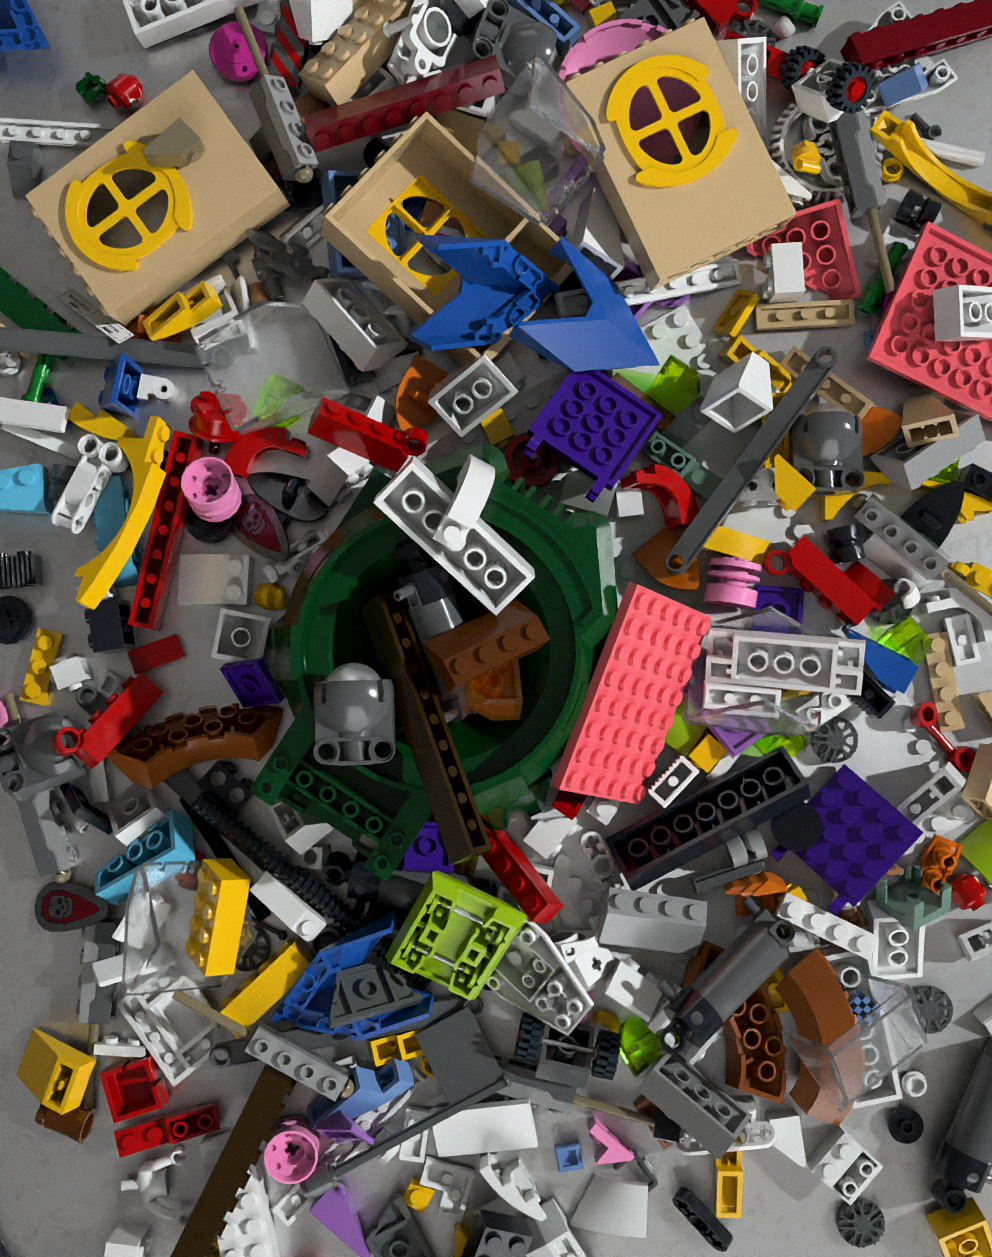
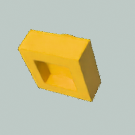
M413 1176L402 1198L405 1204L424 1213L435 1189L420 1185V1179Z

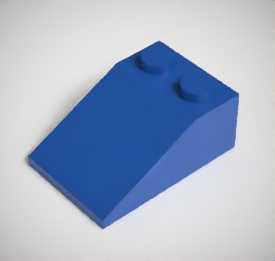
M120 353L110 360L109 367L107 366L104 372V380L106 382L104 390H101L98 403L100 409H104L110 414L135 419L139 399L136 397L141 374L146 372L127 354Z
M842 626L841 631L847 639L866 640L864 662L879 679L877 682L882 685L881 687L893 694L896 691L904 694L919 666L910 658L848 627Z

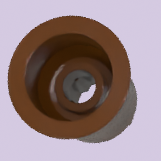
M40 1104L35 1116V1122L43 1125L46 1129L60 1133L82 1144L93 1127L96 1109H86L79 1106L61 1115Z

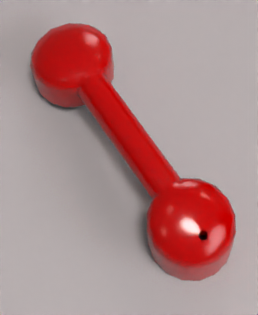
M932 702L915 704L910 710L911 723L917 728H924L947 753L948 762L959 772L970 771L976 755L974 751L967 747L955 748L934 725L938 712Z

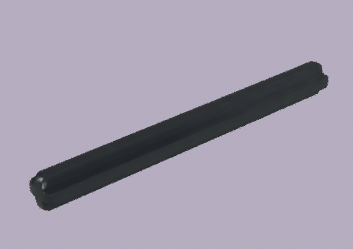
M180 798L179 802L216 858H231L240 867L217 830ZM249 890L247 905L257 920L263 921L270 916L271 912Z

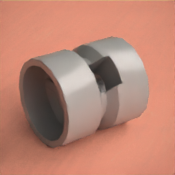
M757 826L724 843L727 856L733 868L746 865L749 859L755 862L768 857L764 840Z

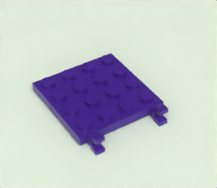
M591 370L578 373L570 371L528 429L526 434L531 439L525 446L522 455L530 460L540 444H542L596 481L585 496L586 499L594 503L604 487L609 491L613 489L663 414L600 371Z
M843 764L807 803L814 807L822 821V835L818 843L809 850L793 853L839 894L828 906V909L834 915H837L847 903L854 908L918 840L923 831L848 766ZM777 845L770 852V856L779 862L789 850Z

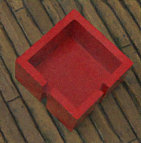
M150 1053L144 1058L134 1057L131 1061L128 1059L109 1065L99 1074L114 1123L161 1109L169 1101L170 1097L164 1077L158 1078L162 1073L161 1068Z

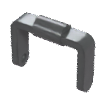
M633 1150L638 1166L652 1180L648 1184V1192H650L658 1185L657 1177L653 1173L654 1169L645 1157L642 1158L636 1150ZM628 1161L616 1162L613 1168L618 1170Z

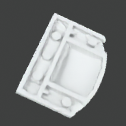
M167 967L155 972L116 1005L174 1087L209 1059L212 1047L221 1042L219 1024L172 999L174 992L178 989L211 1007L204 994L192 981L183 974L170 970Z

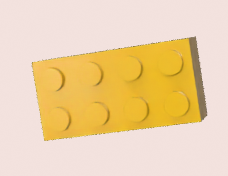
M231 858L202 859L201 869L197 873L198 888L193 897L194 911L193 916L189 920L190 934L189 939L185 943V951L205 977L234 974L251 879Z
M300 936L294 941L289 938L276 952L278 955L276 958L271 955L257 969L258 975L253 972L238 987L240 992L235 989L219 1005L222 1008L220 1013L249 1028L296 984L315 957L312 949ZM232 1032L236 1036V1038L240 1037L239 1035Z

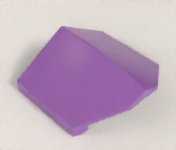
M340 1110L316 1124L315 1127L316 1131L337 1144H342L344 1140L364 1141L369 1145H373L374 1139L357 1122Z

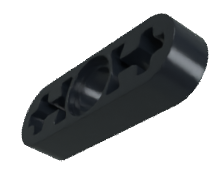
M680 1187L672 1199L675 1207L713 1248L721 1252L727 1251L733 1240L732 1234L694 1192L688 1188Z

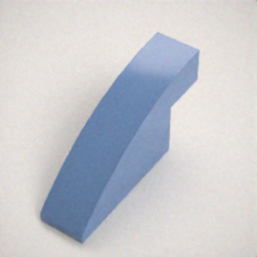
M393 1058L378 1072L354 1066L348 1072V1078L354 1084V1091L349 1097L340 1098L338 1096L336 1101H333L321 1094L307 1106L311 1129L315 1130L316 1124L338 1110L353 1119L380 1107L414 1085L409 1062Z

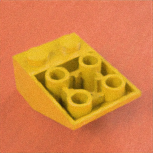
M33 1028L16 1075L41 1104L63 1115L80 1106L96 1059Z

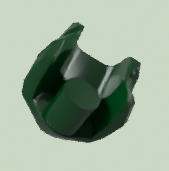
M86 72L83 79L76 83V91L87 104H90L95 99H101L107 95V84L99 75L93 76L91 73Z

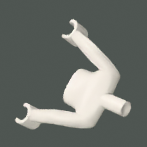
M178 1144L174 1147L171 1155L140 1163L137 1167V1179L122 1180L121 1190H138L141 1203L153 1214L162 1218L177 1220L180 1226L185 1227L190 1216L186 1217L184 1215L191 1213L192 1208L190 1205H185L180 1210L170 1209L161 1205L156 1197L169 1195L170 1172L169 1168L164 1167L170 1164L179 1166L186 1159L185 1155H177L185 1150L183 1144Z

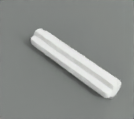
M920 137L935 157L980 167L985 160L984 152Z

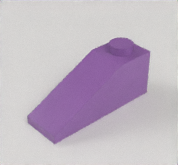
M338 1183L337 1187L318 1196L312 1202L309 1212L360 1257H370L371 1251L365 1242L367 1234L352 1197L349 1195L348 1189L343 1184Z

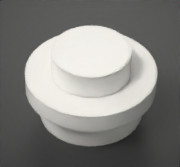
M909 1071L902 1078V1089L909 1096L919 1097L927 1089V1080L920 1072Z

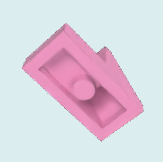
M593 1116L588 1123L589 1136L598 1145L603 1143L594 1155L595 1163L606 1164L632 1161L634 1158L632 1148Z

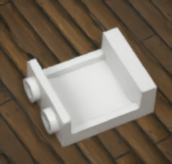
M221 275L205 282L216 290L223 306L206 319L192 326V330H190L202 352L247 331L232 295ZM194 287L182 292L181 294L186 295Z
M675 982L671 986L676 994L682 989ZM664 995L660 998L649 1022L642 1019L645 1025L654 1033L661 1028H665L670 1023L664 1012V1007L670 1001ZM722 1026L701 1048L696 1047L687 1040L685 1047L678 1054L691 1066L695 1062H699L704 1057L705 1050L711 1043L719 1040L724 1027ZM667 1033L664 1040L670 1047H673L675 1039L672 1034Z

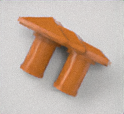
M934 834L918 863L922 868V885L933 892L940 893V882H946L948 877L951 878L957 866L963 845Z
M765 871L723 885L727 895H735V913L738 916H748L751 914L742 904L746 897H750V895L760 896V909L767 908L773 913L776 911L775 893L788 891L781 875Z

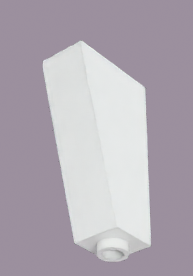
M593 187L579 205L571 245L613 280L625 265L618 223L605 194Z

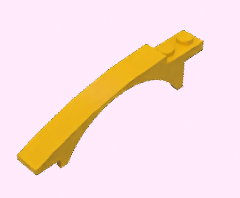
M884 109L869 132L913 174L944 199L981 225L986 222L992 226V192L966 181L948 169L925 146L915 128L914 122L907 119L904 123Z
M150 416L143 438L118 437L116 444L124 451L132 468L133 496L127 517L115 538L94 559L76 569L74 576L82 578L75 601L90 610H95L131 556L152 514L166 476V472L160 468V465L163 461L172 427L159 416Z
M862 471L865 477L864 484L854 493L836 496L819 495V523H827L829 520H833L845 502L858 492L873 486L892 484L891 481L881 472ZM846 476L845 481L847 485L854 487V478ZM926 480L917 489L928 493L943 484ZM964 491L962 507L956 520L958 523H968L967 521L974 520V513H992V502Z

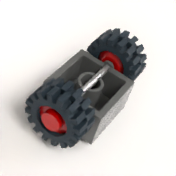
M523 1012L516 1038L514 1059L535 1063L537 1058L535 1078L584 1088L589 1078L590 1070L593 1077L613 1080L619 1061L621 1034L600 1029L595 1046L593 1047L595 1028L578 1024L567 1036L546 1023L543 1025L541 1020Z

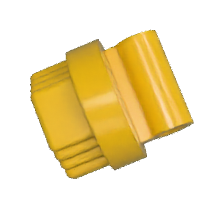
M804 140L800 144L794 145L791 158L794 169L799 172L812 174L820 172L821 167L819 163L821 156L815 143Z
M271 582L258 584L256 592H254L256 605L271 611L276 609L285 610L287 608L285 587L277 583L272 584Z

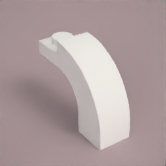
M471 454L468 456L456 478L458 483L453 498L434 531L432 539L455 551L459 550L469 530L473 529L488 499L495 478V468Z
M956 587L941 590V595L926 598L927 603L919 604L921 614L944 609H955L964 614L969 613L977 643L992 641V617ZM977 591L981 596H983L992 604V600L989 597Z

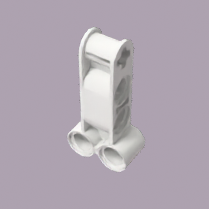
M92 434L84 435L78 441L77 447L83 456L51 516L53 525H62L69 528L74 534L80 533L84 528L112 473L122 472L129 466L126 454L118 445L111 442L104 444Z

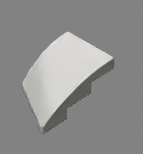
M490 1152L480 1153V1173L504 1200L534 1219L543 1221L547 1218L546 1213L539 1204L541 1200L533 1179L519 1158L502 1169Z
M595 1173L589 1183L588 1190L580 1200L574 1216L570 1219V1226L610 1235L646 1238L647 1182L621 1181L620 1174Z

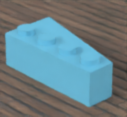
M36 463L0 470V512L52 515L54 510L53 500L47 498L50 484L48 469Z
M120 475L110 477L94 507L95 513H92V521L97 528V536L94 538L95 545L100 553L115 538L130 509L131 499L128 484ZM137 544L113 583L117 588L136 585L140 574L138 563L143 560Z
M173 808L166 813V819L160 824L155 822L148 828L150 832L141 840L136 838L130 843L127 852L123 855L117 854L95 873V895L117 906L195 862L192 821Z

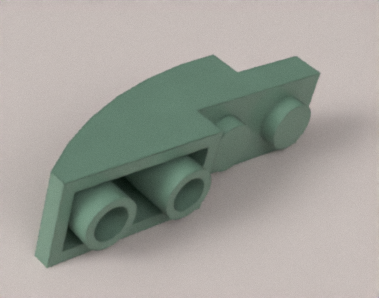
M656 431L641 450L654 464L663 465L675 471L687 483L692 493L701 500L705 499L708 501L723 480L696 462L695 457Z

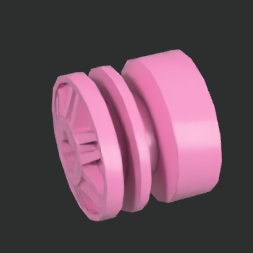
M203 457L193 461L186 467L181 478V487L191 508L199 518L208 522H221L237 512L241 504L242 493L227 463L215 457Z
M737 557L710 558L708 565L719 570L707 571V576L717 579V583L705 585L703 601L727 607L755 609L758 592L747 588V584L760 582L759 577L749 575V573H761L762 566Z
M298 1115L286 1116L272 1126L274 1130L268 1142H266L264 1151V1165L269 1175L276 1181L284 1184H297L307 1179L315 1170L320 1144L319 1133L311 1129L310 1121L307 1118ZM289 1142H293V1144L297 1145V1147H293L292 1144H289Z

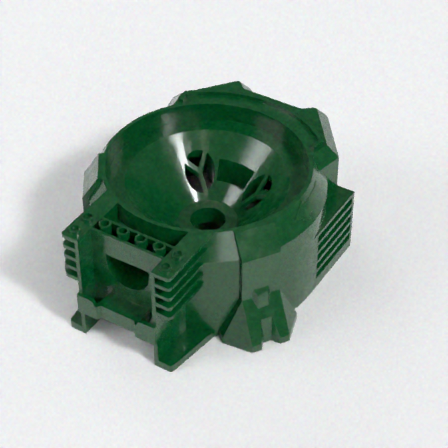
M479 444L424 465L453 493H455L458 483L456 478L470 454L495 468L494 482L479 517L534 568L535 578L510 602L518 600L534 612L550 638L540 649L485 675L487 684H492L496 696V706L492 711L470 714L457 723L451 721L447 723L483 825L491 830H502L508 827L510 815L520 811L529 817L542 813L553 777L550 768L563 755L571 731L579 717L587 689L615 620L618 603L612 532L608 520L597 512L585 511L573 512L563 522L564 504L559 503L551 514L552 497L547 494L538 506L536 504L537 487L532 485L525 494V479L521 477L512 486L511 472L507 467L503 453L493 445ZM375 468L336 530L316 550L305 565L295 583L285 615L268 629L266 645L275 651V661L267 668L282 694L288 700L295 719L251 785L250 791L270 806L282 801L304 815L308 813L314 814L352 839V846L369 858L363 867L379 878L387 880L397 868L426 821H436L395 704L396 749L393 758L388 762L370 765H326L319 763L313 754V687L315 681H325L334 669L348 663L366 665L373 669L381 680L385 679L361 608L377 594L394 593V591L398 590L395 577L407 572V567H402L396 560L395 546L399 541L411 537L373 503L376 495L392 479ZM433 557L430 560L432 563L437 562ZM451 575L456 589L455 593L466 623L489 613L483 609L482 602L476 597H464L461 593L462 584ZM382 741L376 744L375 752L380 757H386L390 754L391 747L388 743ZM328 743L322 744L319 749L320 755L326 759L332 758L335 752L333 746ZM297 792H301L312 801L306 806L292 796ZM363 834L378 843L374 850L360 841Z

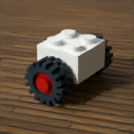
M805 45L796 46V50L791 49L789 51L791 56L785 55L784 57L786 64H781L780 66L781 69H784V72H780V77L783 78L781 83L785 86L786 90L794 93L799 112L827 123L837 120L844 112L855 114V111H862L861 106L866 107L869 104L866 100L868 98L872 99L873 95L870 92L876 88V85L872 84V82L876 81V78L872 76L874 72L868 69L869 67L853 61L843 62L832 57L826 60L824 59L826 57L825 54L821 53L820 50Z

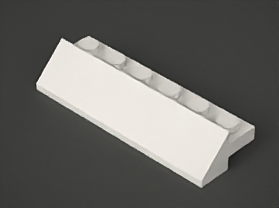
M710 627L705 681L861 696L866 640Z

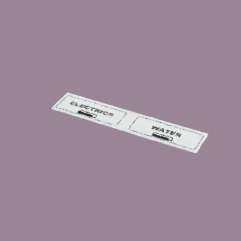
M71 288L56 296L118 344L134 336V334L118 322L113 321L109 316L106 317L98 307Z

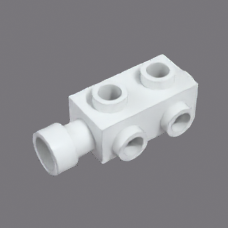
M320 528L309 530L300 540L295 543H289L290 551L294 550V552L290 553L288 559L285 561H275L274 563L269 562L262 567L269 581L272 584L275 583L286 572L289 573L292 579L300 576L307 562L330 536L327 530L324 532Z

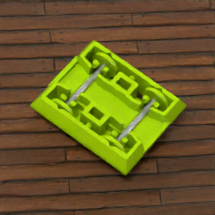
M433 871L385 957L391 964L412 974L417 973L447 987L449 991L471 1001L479 995L526 920L527 915L521 909L441 871ZM425 912L428 913L425 921H422V916H424ZM494 930L495 933L492 939L493 945L488 952L487 947L489 939L491 938L492 932Z

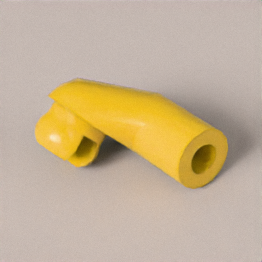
M605 1009L595 1011L592 1014V1021L595 1025H601L608 1028L611 1032L620 1033L621 1040L623 1039L619 1019L615 1014Z

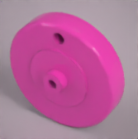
M231 21L219 27L214 32L209 43V55L216 71L224 78L235 82L249 81L258 76V70L239 22ZM249 23L266 65L269 51L265 37L256 26Z

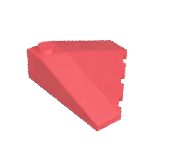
M840 198L830 199L829 201L796 210L797 214L784 228L746 246L748 253L755 257L759 255L764 258V253H767L771 244L801 242L804 283L806 286L815 291L818 288L830 295L829 299L831 300L853 299L862 296Z

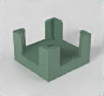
M912 862L904 867L903 884L887 891V878L883 877L876 884V906L914 931L950 911L952 886L944 881L940 882L939 896L922 885V868Z

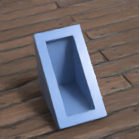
M920 62L877 84L886 108L923 91L929 86Z

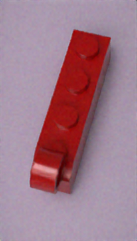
M681 0L691 11L695 9L700 13L697 17L698 19L705 18L710 31L716 37L733 20L739 23L744 20H751L757 8V0ZM745 3L751 10L749 12H741L737 5Z
M322 397L310 418L307 432L312 436L397 473L408 459V455L419 456L426 451L428 440L427 433L420 428L411 427L404 432H400ZM410 440H416L420 443H412Z
M804 535L796 539L785 552L774 550L763 558L762 567L768 575L779 576L784 573L790 576L793 575L800 581L799 586L804 591L814 594L818 598V604L826 610L830 609L836 615L835 619L842 626H848L849 628L857 626L877 604ZM772 556L781 558L783 567L780 571H776L771 567L770 558Z
M142 672L135 678L130 675L120 685L123 690L119 694L114 692L104 702L107 707L102 712L97 710L88 719L91 724L86 730L83 728L77 730L73 727H64L59 730L52 738L53 749L58 754L64 756L72 753L75 754L92 769L108 755L163 692ZM62 734H67L73 739L74 745L72 748H66L62 745L60 741Z
M485 827L492 849L481 856L530 921L547 924L564 905L507 832L493 829L490 833Z

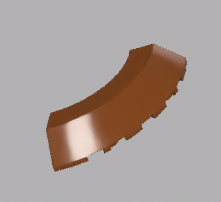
M232 703V706H224L219 711H217V705L198 708L199 713L183 716V712L166 717V722L145 726L144 732L134 738L129 735L108 753L107 758L132 783L154 789L172 774L204 761L221 758H245L260 761L274 746L283 709L269 705L239 709V703Z
M704 941L699 947L697 956H692L687 962L680 987L689 986L725 949L711 942ZM762 984L723 1023L724 1029L722 1031L728 1053L725 1084L782 1104L787 1079V1070L785 1069V1054H787L786 1046L783 1045L781 1020L773 1008L767 990Z
M816 948L784 976L775 987V990L782 997L794 1018L801 1043L800 1072L789 1095L806 1115L838 1126L852 1108L854 1096L860 1087V1082L858 1081L860 1069L863 1067V1050L860 1049L859 1023L856 1014H852L847 999L849 995L847 991L842 990L836 979L838 974L829 961Z

